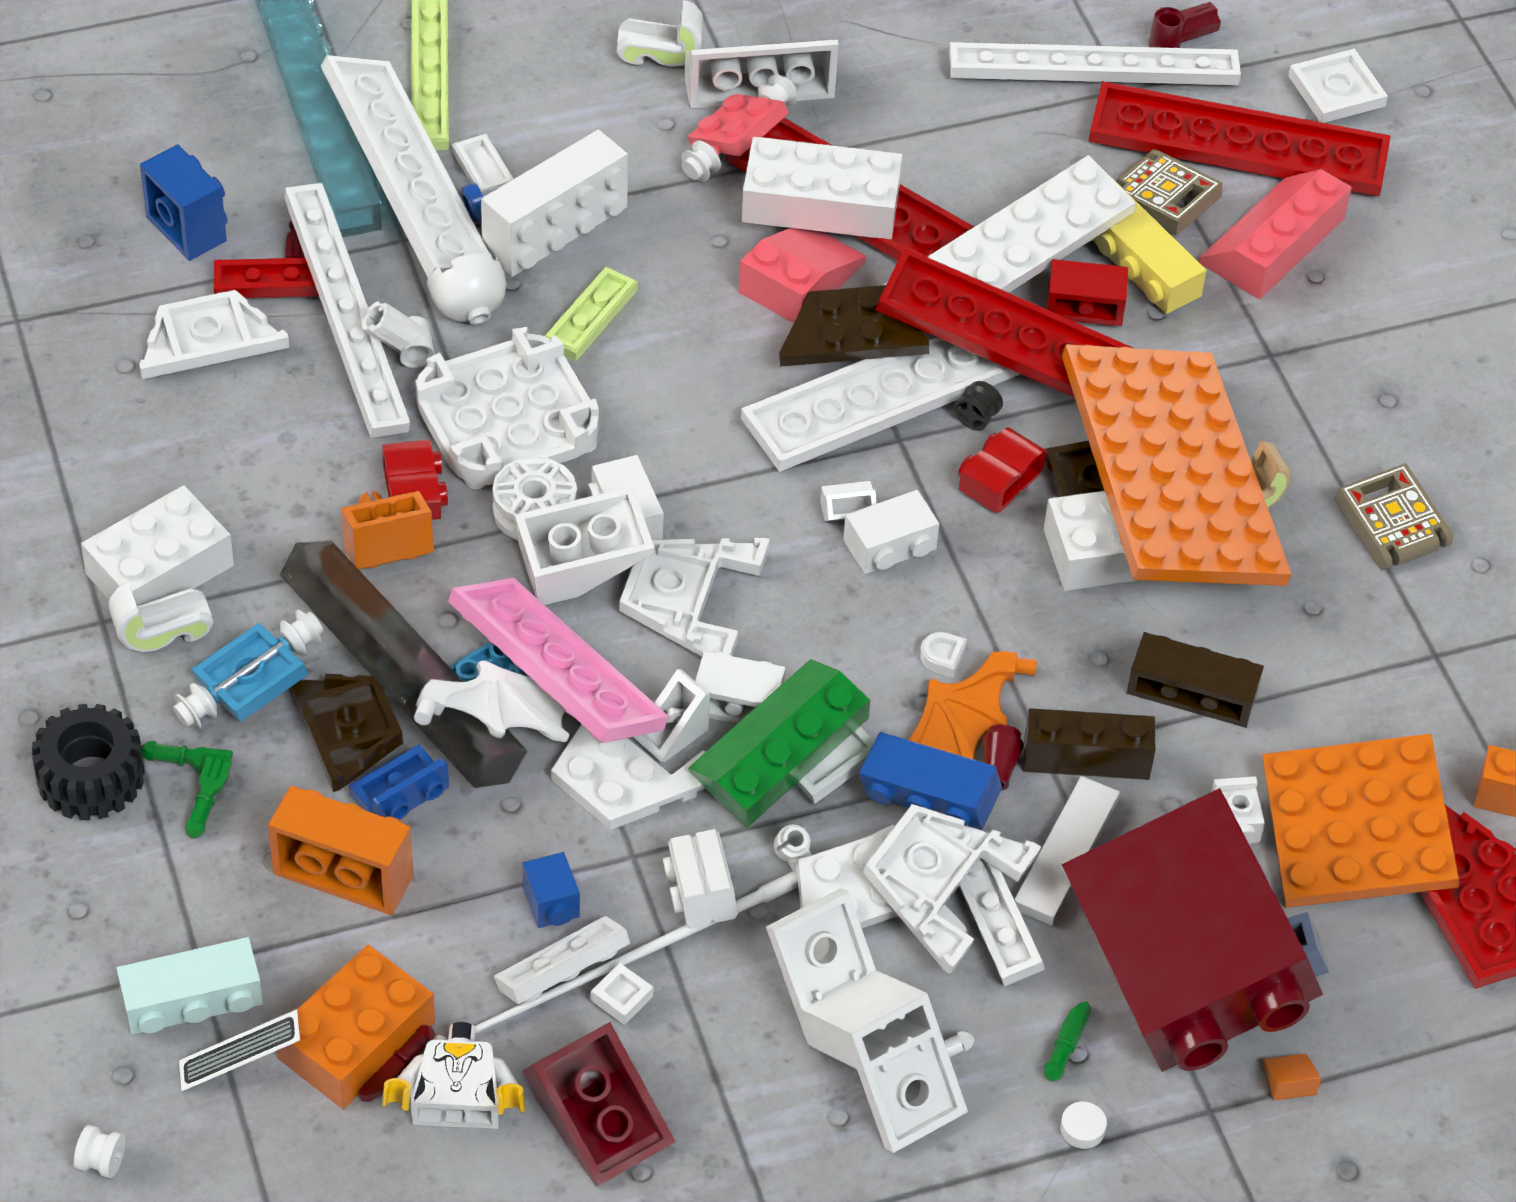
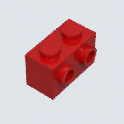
M1052 259L1048 284L1047 310L1074 322L1122 326L1127 300L1128 267Z

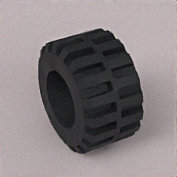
M79 704L76 710L71 711L67 707L60 710L61 716L57 718L54 716L49 717L45 721L46 728L39 727L35 734L36 741L32 742V759L40 795L44 801L48 800L49 807L57 812L62 809L63 816L71 819L74 815H80L81 820H90L91 816L99 815V819L109 817L108 812L112 810L119 813L125 809V801L132 803L136 799V789H142L144 783L143 775L145 774L140 736L138 730L134 729V723L129 717L122 718V712L115 708L106 711V706L96 704L95 708H88L87 704ZM87 757L105 759L96 765L88 767L72 765L78 760Z

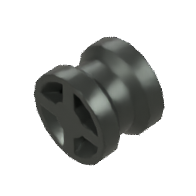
M975 381L967 389L966 395L961 396L954 404V412L964 426L976 431L983 430L990 423L991 416H995L1002 409L1003 399L998 390L989 383Z

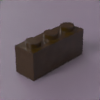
M1144 632L1131 668L1126 694L1247 728L1258 693L1264 665L1253 663L1244 658H1235L1214 652L1205 647H1196L1175 641L1166 636H1157Z
M1028 709L1024 734V772L1150 779L1156 751L1155 716Z

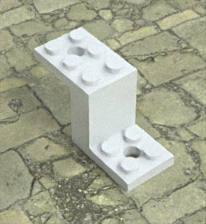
M840 888L766 926L807 1044L857 1069L885 1149L895 1153L968 1112L928 994L876 970L849 891ZM826 937L829 941L828 952L822 959L816 960L813 954L814 946L818 940ZM914 1080H919L921 1088L918 1096L913 1101L907 1102L905 1092L908 1085Z

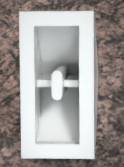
M677 669L655 701V704L669 716L665 729L634 736V738L660 762H666L709 730L710 694L682 669Z

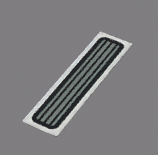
M297 1009L179 1060L181 1091L300 1041Z

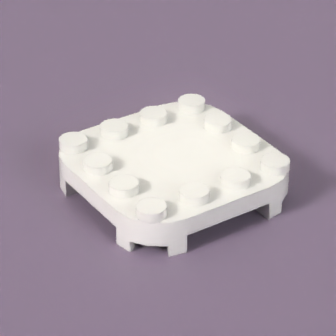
M527 327L512 329V340L451 360L444 361L439 352L427 359V366L419 374L418 379L415 380L416 401L424 422L449 467L458 477L464 479L465 485L471 489H481L486 485H492L495 476L500 470L517 459L540 457L563 463L585 453L592 452L597 447L599 408L596 398L590 400L564 356V344L556 335L549 339L542 335L528 334Z

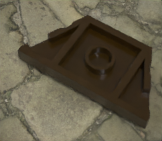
M886 285L809 291L779 352L780 367L929 354V340L920 329L875 310Z
M325 673L324 681L302 679L290 687V691L333 792L344 788L404 743L402 730L378 676L357 675L347 677L342 674Z

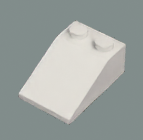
M633 486L515 515L518 543L534 595L544 605L579 597L655 553V548Z

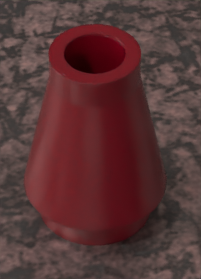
M997 724L989 727L988 733L982 738L984 763L996 766L1002 790H1006L1009 787L1010 778L1024 747V742L1021 739V732L1017 728Z

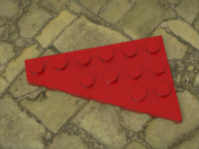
M1445 805L1459 878V887L1419 893L1473 987L1477 989L1516 976V848L1506 841L1497 839L1492 834V831L1465 812L1459 815Z

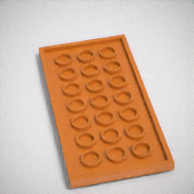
M1066 345L1062 359L1133 580L1287 586L1292 574L1213 354L1200 351Z

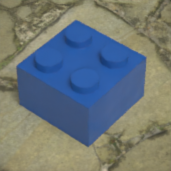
M177 144L140 163L146 218L188 261L227 241L225 224L228 223V219L223 206L224 188L216 177H211L202 168L201 163L194 155H189Z

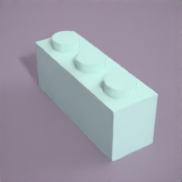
M249 937L116 967L131 1035L142 1032L155 1033L164 1027L185 1022L198 1023L211 1016L228 1012H245L254 1006L263 1005L260 978Z

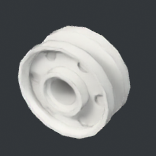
M540 457L517 459L505 465L495 476L492 487L494 499L492 510L495 523L505 535L518 541L515 515L576 500L577 485L573 474L564 465L552 459Z

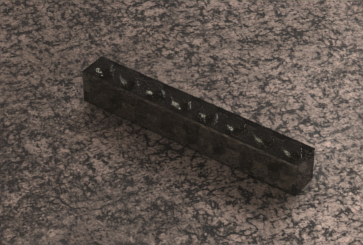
M332 540L295 543L279 574L474 788L510 783L527 753L524 746L508 729H505V735L499 739L491 735L488 727L479 719L449 707H445L440 716L433 714L428 725L418 724L414 719L418 707L416 704L421 690L431 679L451 682L463 681Z

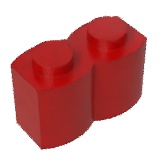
M1009 427L1003 429L998 434L993 433L987 438L981 451L974 456H967L958 470V475L960 476L958 490L997 514L1004 510L1020 491L1026 489L1044 469L1047 451Z
M430 439L382 444V463L388 497L419 491L431 510L432 520L441 519V506H448L446 482H438L437 475H442L440 451L432 450Z

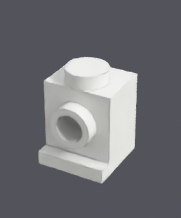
M1256 776L1214 779L1212 791L1221 788L1248 843L1260 842L1265 822L1256 789Z

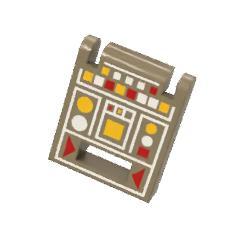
M1152 149L1146 157L1139 160L1116 180L1165 230L1175 235L1182 232L1222 197L1223 182L1156 149ZM1193 189V200L1184 208L1175 205Z
M1406 463L1338 488L1334 498L1381 570L1390 568L1392 566V559L1398 566L1438 551L1439 546L1446 547L1453 542L1451 530ZM1388 487V493L1369 500L1365 497L1366 494Z

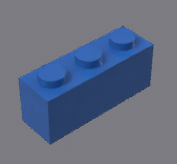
M879 732L859 772L866 795L880 804H889L891 802L904 806L907 809L911 804L964 820L965 826L983 830L1002 790L996 766L883 732Z

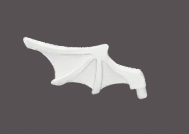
M487 661L477 663L478 677L468 682L431 679L421 690L416 704L418 707L414 719L421 725H428L433 714L440 716L444 708L449 707L479 719L488 727L489 733L499 739L505 735V729L510 727L535 729L553 741L566 742L569 738V733L562 729V719L566 712L563 706L547 692L541 690L531 677L508 671Z

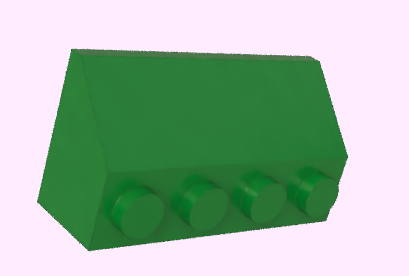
M810 659L689 766L688 771L743 826L748 828L869 719L870 699L841 671Z

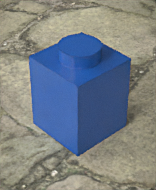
M565 852L522 862L523 889L538 928L549 925H563L571 919L580 917V892Z

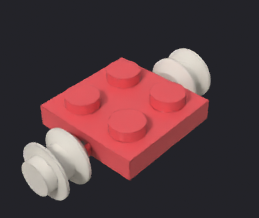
M773 74L768 79L769 85L761 84L758 87V97L734 94L726 98L722 103L723 106L712 115L702 119L698 123V127L687 136L693 152L685 150L681 154L684 173L692 180L706 182L710 178L709 171L718 172L721 169L720 153L741 156L751 147L753 137H763L789 114L786 105L793 106L797 102L794 83L785 76Z

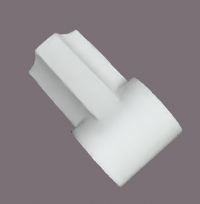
M379 301L368 307L367 313L362 320L363 330L397 351L404 366L409 368L427 366V359L435 355L429 322L419 316L407 317L389 304H382Z

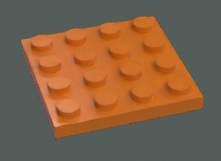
M1432 734L1262 754L1285 908L1459 887V878Z

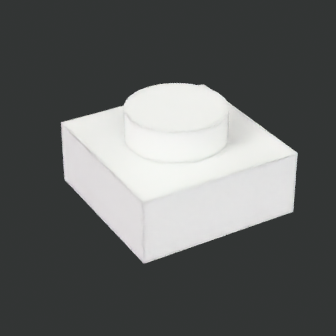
M619 963L591 990V1001L625 1025L653 997L654 987Z

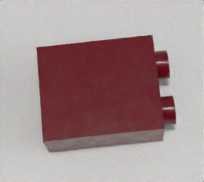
M1221 788L1061 864L1140 1031L1162 1072L1176 1065L1184 1071L1205 1068L1218 1061L1226 1053L1228 1040L1257 1026H1260L1266 1032H1276L1289 1028L1306 1016L1310 1009V1001L1323 995L1308 957Z

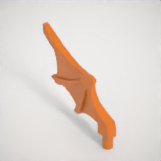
M992 652L975 674L961 682L949 684L939 682L935 678L931 679L928 682L927 700L923 715L909 741L974 760L976 747L982 737L988 733L989 727L997 724L1007 725V717L1002 713L1000 705L1001 690L1005 681L1013 682L1015 673L1035 676L1037 660L1017 657L1015 652Z

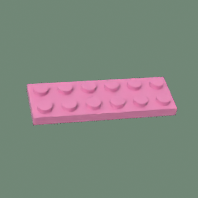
M515 578L452 588L448 602L462 614V617L483 633L491 644L497 646L506 654L516 667L529 675L541 690L547 692L563 706L569 715L575 717L587 728L595 739L606 743L665 729L669 716Z

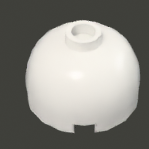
M472 253L451 260L453 268L442 273L439 267L432 272L427 279V287L436 307L451 320L469 322L472 325L484 323L491 318V313L496 311L504 300L507 284L500 259L496 257L493 260L491 253Z

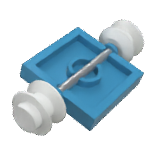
M296 610L295 622L289 624L284 620L280 621L281 637L278 639L264 626L257 623L192 668L195 679L201 685L191 683V694L186 698L179 694L174 695L177 704L173 706V710L178 719L185 727L193 725L199 730L201 729L200 718L204 715H208L213 719L217 717L216 703L220 702L239 722H242L308 675L304 663L292 652L305 656L307 654L305 646L307 643L312 641L317 645L322 644L320 634L324 631L318 619L311 612L304 614L301 610Z

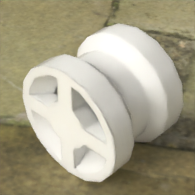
M88 1124L83 1129L76 1145L74 1168L81 1171H87L90 1168L99 1171L101 1176L112 1179L118 1172L126 1147L125 1135L115 1131L109 1135L104 1134L99 1127Z

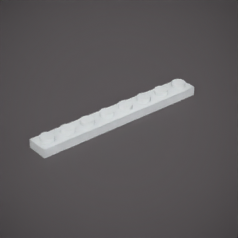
M950 42L949 48L950 78L1239 85L1241 76L1238 50L963 42Z
M316 183L285 188L284 200L370 438L406 433L409 431L410 420L381 341L363 330L362 320L367 313L368 306L323 184Z

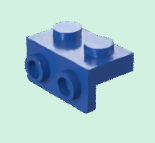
M418 744L350 784L349 795L365 811L401 820L410 810L427 800L431 801L438 798L445 789L449 788L448 764L443 758L434 761Z

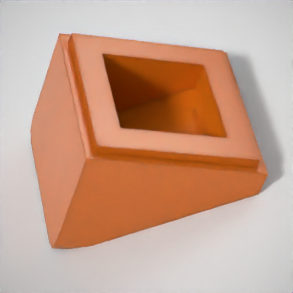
M1307 1054L1263 1059L1262 1063L1273 1101L1317 1095L1321 1079L1319 1072Z

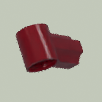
M1211 2L1181 11L1174 7L1158 9L1154 13L1149 47L1180 48L1183 42L1219 31L1221 20L1218 16V9Z

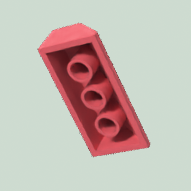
M1322 169L1284 178L1202 254L1198 262L1260 300L1345 219L1352 187Z

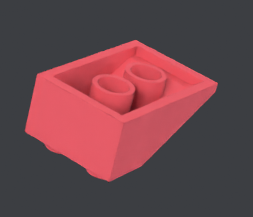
M789 228L762 239L740 261L738 293L794 323L809 291L839 289L866 262V255L822 231Z

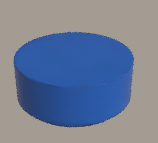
M474 182L462 187L461 196L471 219L478 222L482 220L481 198H483V194Z

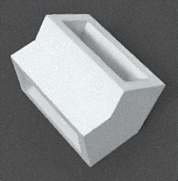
M871 481L821 487L820 503L825 521L845 519V514L877 504L876 493L872 488Z

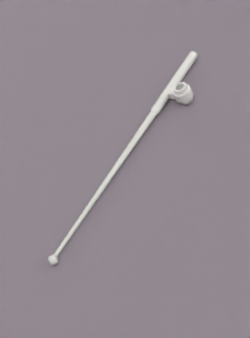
M792 824L785 826L779 831L774 839L773 847L777 856L789 863L792 872L762 885L757 891L736 900L738 913L759 903L769 902L798 888V860L812 855L809 850L811 840L804 828ZM890 825L871 835L878 833L885 840L895 825ZM787 840H791L795 843L796 847L788 844L783 848V845ZM712 920L709 925L695 928L684 925L543 993L533 1001L524 1002L476 1025V1033L611 972L619 963L623 965L629 964L714 925L716 922ZM437 1035L433 1040H448V1038Z

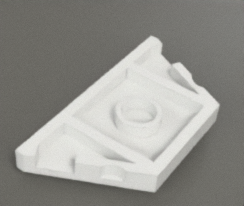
M236 290L160 305L154 319L155 327L150 331L147 340L148 349L144 360L141 359L139 364L142 379L287 349L290 348L289 337L283 329L278 332L269 325L267 316L258 308L251 307L247 303V299Z

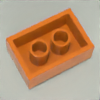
M290 785L268 824L273 875L391 916L414 876L411 826L404 824L397 818L383 817L365 811L356 804H345L324 797L318 791L312 789L304 790Z
M367 944L297 1009L300 1041L277 1050V1057L282 1063L344 1110L359 1095V1090L390 1057L394 1056L393 1053L396 1050H399L413 1036L419 1026H432L435 1023L434 993Z

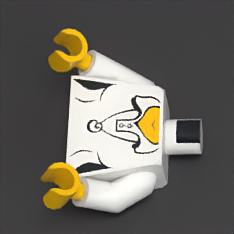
M467 1022L452 1023L449 1027L448 1040L429 1041L424 1054L415 1056L397 1078L389 1079L384 1083L382 1106L387 1107L388 1103L398 1102L402 1104V1110L408 1111L411 1098L412 1125L499 1129V1115H504L505 1109L514 1107L518 1108L520 1113L525 1112L523 1087L518 1084L505 1061L493 1057L492 1044L488 1042H475L476 1028Z

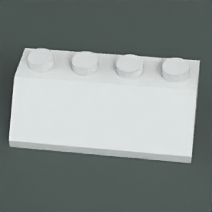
M838 40L686 51L685 84L690 109L723 106V101L734 94L758 97V87L761 84L769 85L768 79L773 74L785 76L794 83L797 101L835 98Z

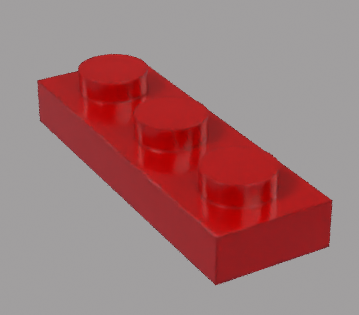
M306 258L214 260V294L236 290L244 298L319 296Z

